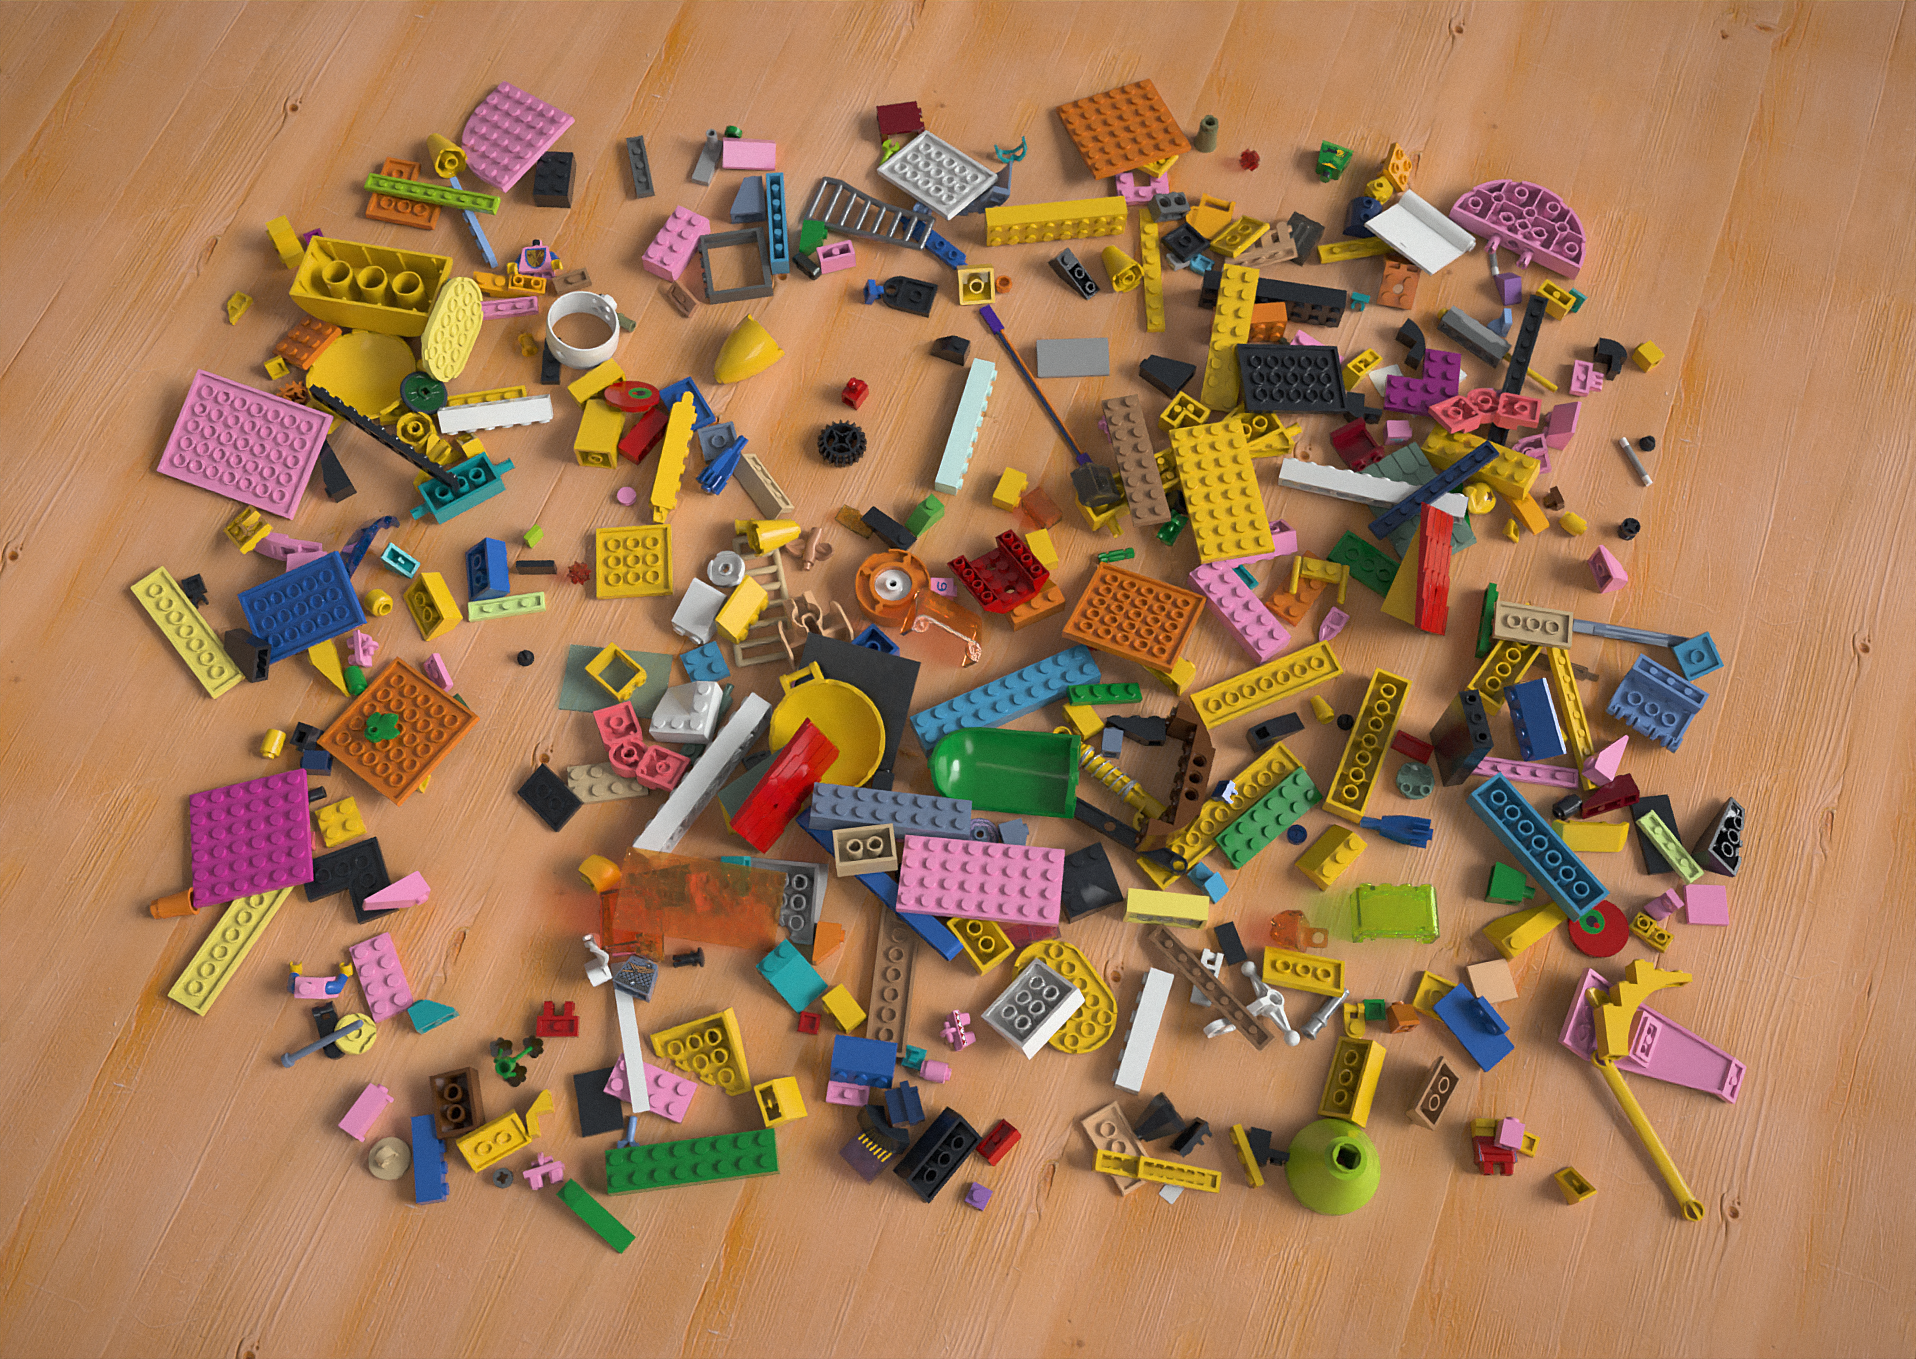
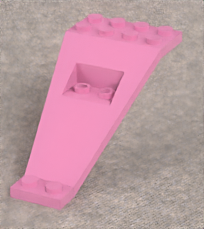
M1591 968L1583 969L1558 1042L1583 1060L1591 1062V1053L1598 1049L1593 1015L1594 1008L1590 1006L1584 993L1587 988L1595 987L1605 991L1610 997L1609 988L1614 986ZM1642 1002L1635 1011L1630 1024L1628 1056L1618 1061H1613L1617 1069L1713 1093L1728 1104H1735L1747 1068L1733 1056ZM1597 1052L1595 1055L1596 1062L1605 1065L1604 1060L1599 1059Z

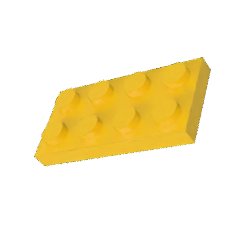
M1265 946L1261 982L1339 998L1343 997L1345 961Z

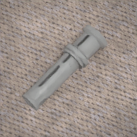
M1344 987L1342 998L1331 996L1318 1012L1312 1013L1308 1023L1301 1026V1032L1310 1040H1315L1317 1038L1316 1034L1327 1026L1329 1017L1349 996L1350 992Z

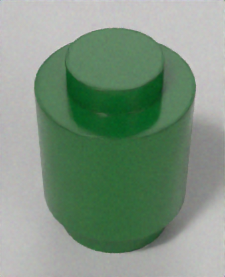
M350 666L344 670L343 677L349 693L356 696L361 695L368 687L363 671L358 666Z

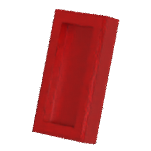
M1398 730L1390 748L1426 765L1435 746Z

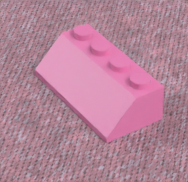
M1284 519L1268 522L1275 546L1273 553L1225 561L1231 568H1236L1245 563L1253 564L1262 559L1270 560L1275 556L1290 555L1292 552L1298 551L1296 530Z

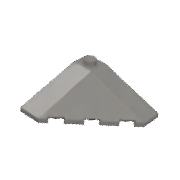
M751 857V882L759 890L756 892L765 905L769 904L775 911L773 916L782 927L786 926L792 935L789 937L793 943L814 945L817 921L820 919L827 886L829 864Z

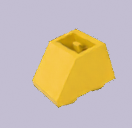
M795 1076L774 1079L754 1086L767 1129L777 1128L808 1116Z

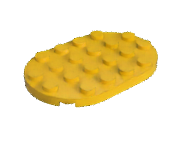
M1047 939L1027 947L1015 962L1012 972V983L1035 958H1038L1078 987L1085 999L1082 1005L1047 1042L1055 1049L1073 1055L1087 1054L1099 1049L1109 1040L1117 1022V1004L1108 986L1086 956L1077 947L1068 942Z

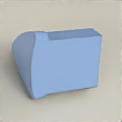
M1504 308L1500 318L1491 321L1486 328L1492 330L1498 336L1506 337L1512 325L1511 309Z

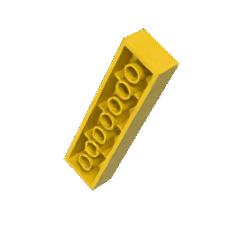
M1125 196L985 208L984 231L986 245L996 247L1007 244L1015 245L1018 243L1049 242L1052 240L1083 239L1094 236L1102 237L1105 235L1124 234L1128 215Z
M1375 668L1321 809L1355 823H1359L1363 818L1413 681L1381 668Z

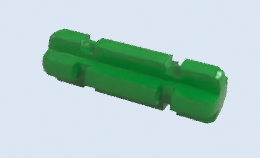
M1130 547L1125 548V550L1108 551L1107 554L1106 552L1099 553L1098 561L1099 563L1101 561L1107 563V561H1121L1124 558L1132 559L1135 556L1134 549Z

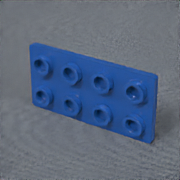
M1463 983L1458 984L1432 1007L1484 1072L1492 1069L1515 1048L1504 1034L1510 1029L1509 1026L1484 996L1474 998Z

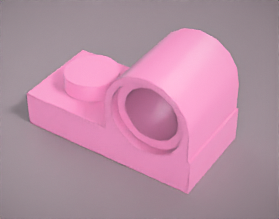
M1671 888L1647 904L1644 909L1658 923L1685 904Z

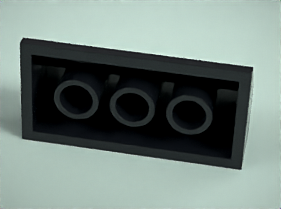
M947 1106L894 1168L893 1172L929 1204L983 1138L961 1114Z

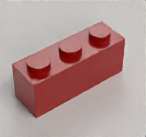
M654 407L646 411L638 424L633 425L630 433L620 440L618 445L620 455L638 466L663 438L669 417Z

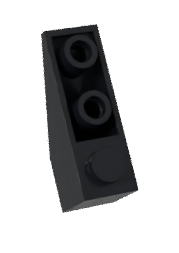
M1069 248L1062 250L1048 262L1058 277L1087 301L1100 290Z
M1293 712L1264 721L1248 729L1245 738L1254 753L1304 730L1305 727L1297 713Z
M1112 715L1106 719L1105 727L1118 728L1123 731V736L1143 746H1164L1165 718H1160L1159 716L1141 718L1138 715L1128 718Z

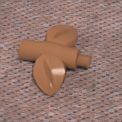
M813 527L807 541L795 539L784 545V548L791 555L803 557L801 562L803 563L802 570L808 572L810 567L814 566L815 559L825 561L835 554V549L831 544L820 543L824 531L820 528Z

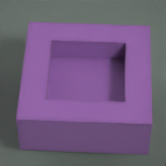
M974 1182L964 1202L984 1211L993 1191Z

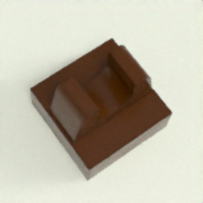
M1558 487L1550 488V495L1543 498L1546 509L1553 506L1556 507L1557 511L1563 509L1564 500Z

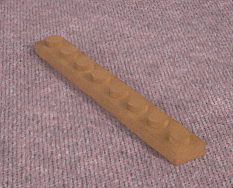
M1163 923L1148 936L1260 1053L1276 1040L1262 1023Z

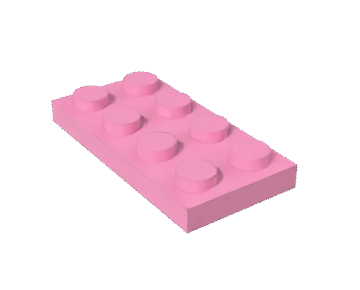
M389 932L349 948L376 1023L405 1012L408 1008L412 1007L414 999Z
M621 1053L603 1092L632 1104L625 1055ZM643 1062L650 1105L649 1112L681 1124L698 1084Z

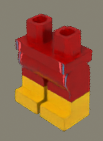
M1475 1118L1470 1122L1475 1156L1474 1164H1478L1480 1175H1493V1165H1499L1500 1176H1512L1514 1173V1164L1518 1162L1517 1151L1513 1152L1494 1146L1498 1122L1502 1119Z

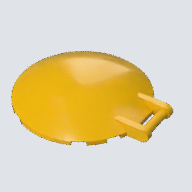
M354 329L352 330L353 332L343 336L340 334L310 366L308 374H306V387L311 401L305 406L315 410L319 409L323 413L334 417L327 434L333 433L347 420L315 400L309 388L313 384L319 388H325L332 397L337 396L344 402V405L354 407L359 415H366L371 420L387 414L403 402L400 395L402 380L408 374L417 370L415 357L403 339L394 334Z
M816 661L789 675L779 676L786 695L782 698L777 708H775L770 721L768 739L771 755L790 741L808 717L840 751L838 758L821 777L822 781L820 783L851 787L862 786L877 770L885 749V729L880 713L874 703L855 686L839 680L824 679ZM811 673L813 674L815 679L794 688L792 687L790 682Z

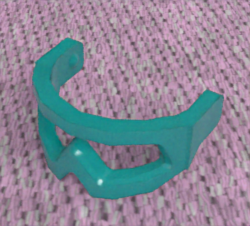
M1024 136L1022 137V143L1012 150H1001L997 147V144L994 145L998 158L1007 164L1009 161L1014 162V160L1020 162L1027 152ZM1023 149V152L1019 156L1013 154ZM1002 154H1012L1010 159L1002 157Z

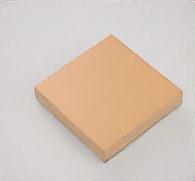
M1506 958L1465 968L1475 998L1484 996L1490 1004L1518 998Z

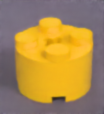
M423 412L407 413L397 423L398 438L403 444H410L418 454H426L427 439L432 432L438 436L431 418Z

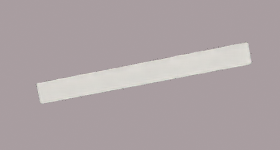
M626 961L611 964L613 979ZM614 989L633 1113L649 1111L650 1105L633 997Z

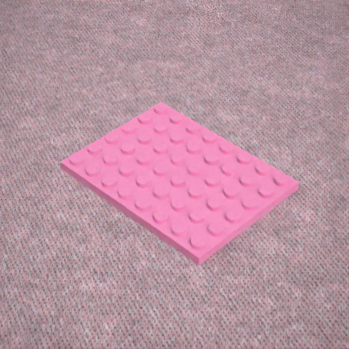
M198 369L157 471L293 520L334 417Z

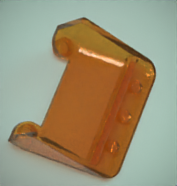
M923 587L919 589L915 594L900 635L904 636L912 631L923 633L929 628L931 623L967 642L965 647L966 656L962 667L967 668L978 663L982 648L983 622L981 617L929 588Z

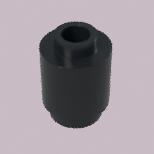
M1569 794L1552 805V813L1557 819L1565 821L1580 811L1583 805L1582 800L1576 794Z

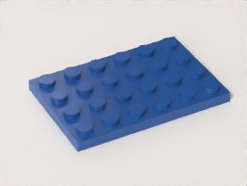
M339 551L329 553L237 595L253 635L272 644L269 666L367 623Z

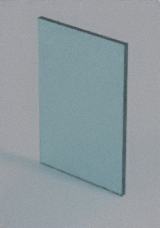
M571 644L559 703L560 710L593 713L594 711L620 704L592 680L585 671V667L605 648ZM622 650L639 664L647 674L645 683L641 687H637L633 691L632 696L622 703L631 701L637 718L652 719L653 713L668 689L673 655ZM616 657L598 676L615 691L619 692L636 673Z

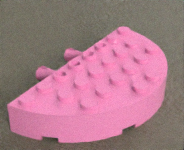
M1504 179L1480 184L1459 198L1448 217L1458 226L1488 239L1489 241L1484 248L1486 253L1491 248L1489 254H1494L1498 245L1521 255L1516 266L1519 268L1523 263L1521 267L1523 270L1527 268L1530 260L1575 280L1585 259V232L1574 210L1571 207L1568 208L1563 203V199L1554 192L1531 182L1522 181L1520 183L1512 182V179Z

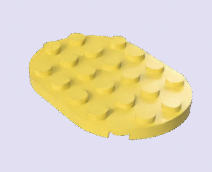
M454 277L446 285H443L433 312L428 319L425 331L421 335L422 365L428 375L434 380L448 382V380L451 378L455 379L462 372L479 334L483 320L480 301H483L478 285L470 278Z

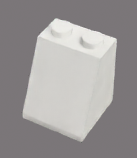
M694 578L671 621L673 630L681 636H688L697 645H706L717 630L715 618L727 603V595Z

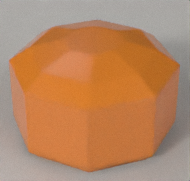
M1006 275L998 276L995 281L996 291L1002 294L1008 293L1012 288L1011 278Z

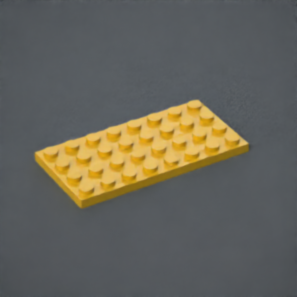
M1241 419L1169 430L1168 436L1200 564L1273 553L1275 546Z

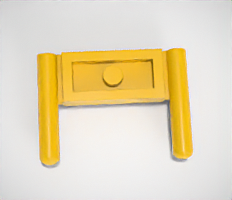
M1294 556L1289 593L1291 595L1296 594L1300 575V577L1335 584L1340 583L1337 602L1344 604L1350 566Z

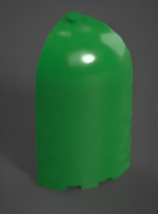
M966 727L952 731L939 740L932 756L928 757L927 768L930 769L935 789L942 797L972 801L971 810L1073 819L1077 801L1076 786L1079 785L1080 770H1078V762L1081 758V735Z

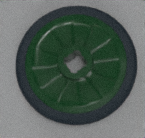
M417 371L410 373L401 382V398L405 405L415 413L423 412L427 415L437 414L439 408L446 406L448 392L444 383L432 379L427 372Z

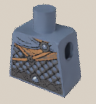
M646 950L642 958L634 955L630 956L613 979L614 989L649 1003L659 973L658 965L653 963L656 954Z

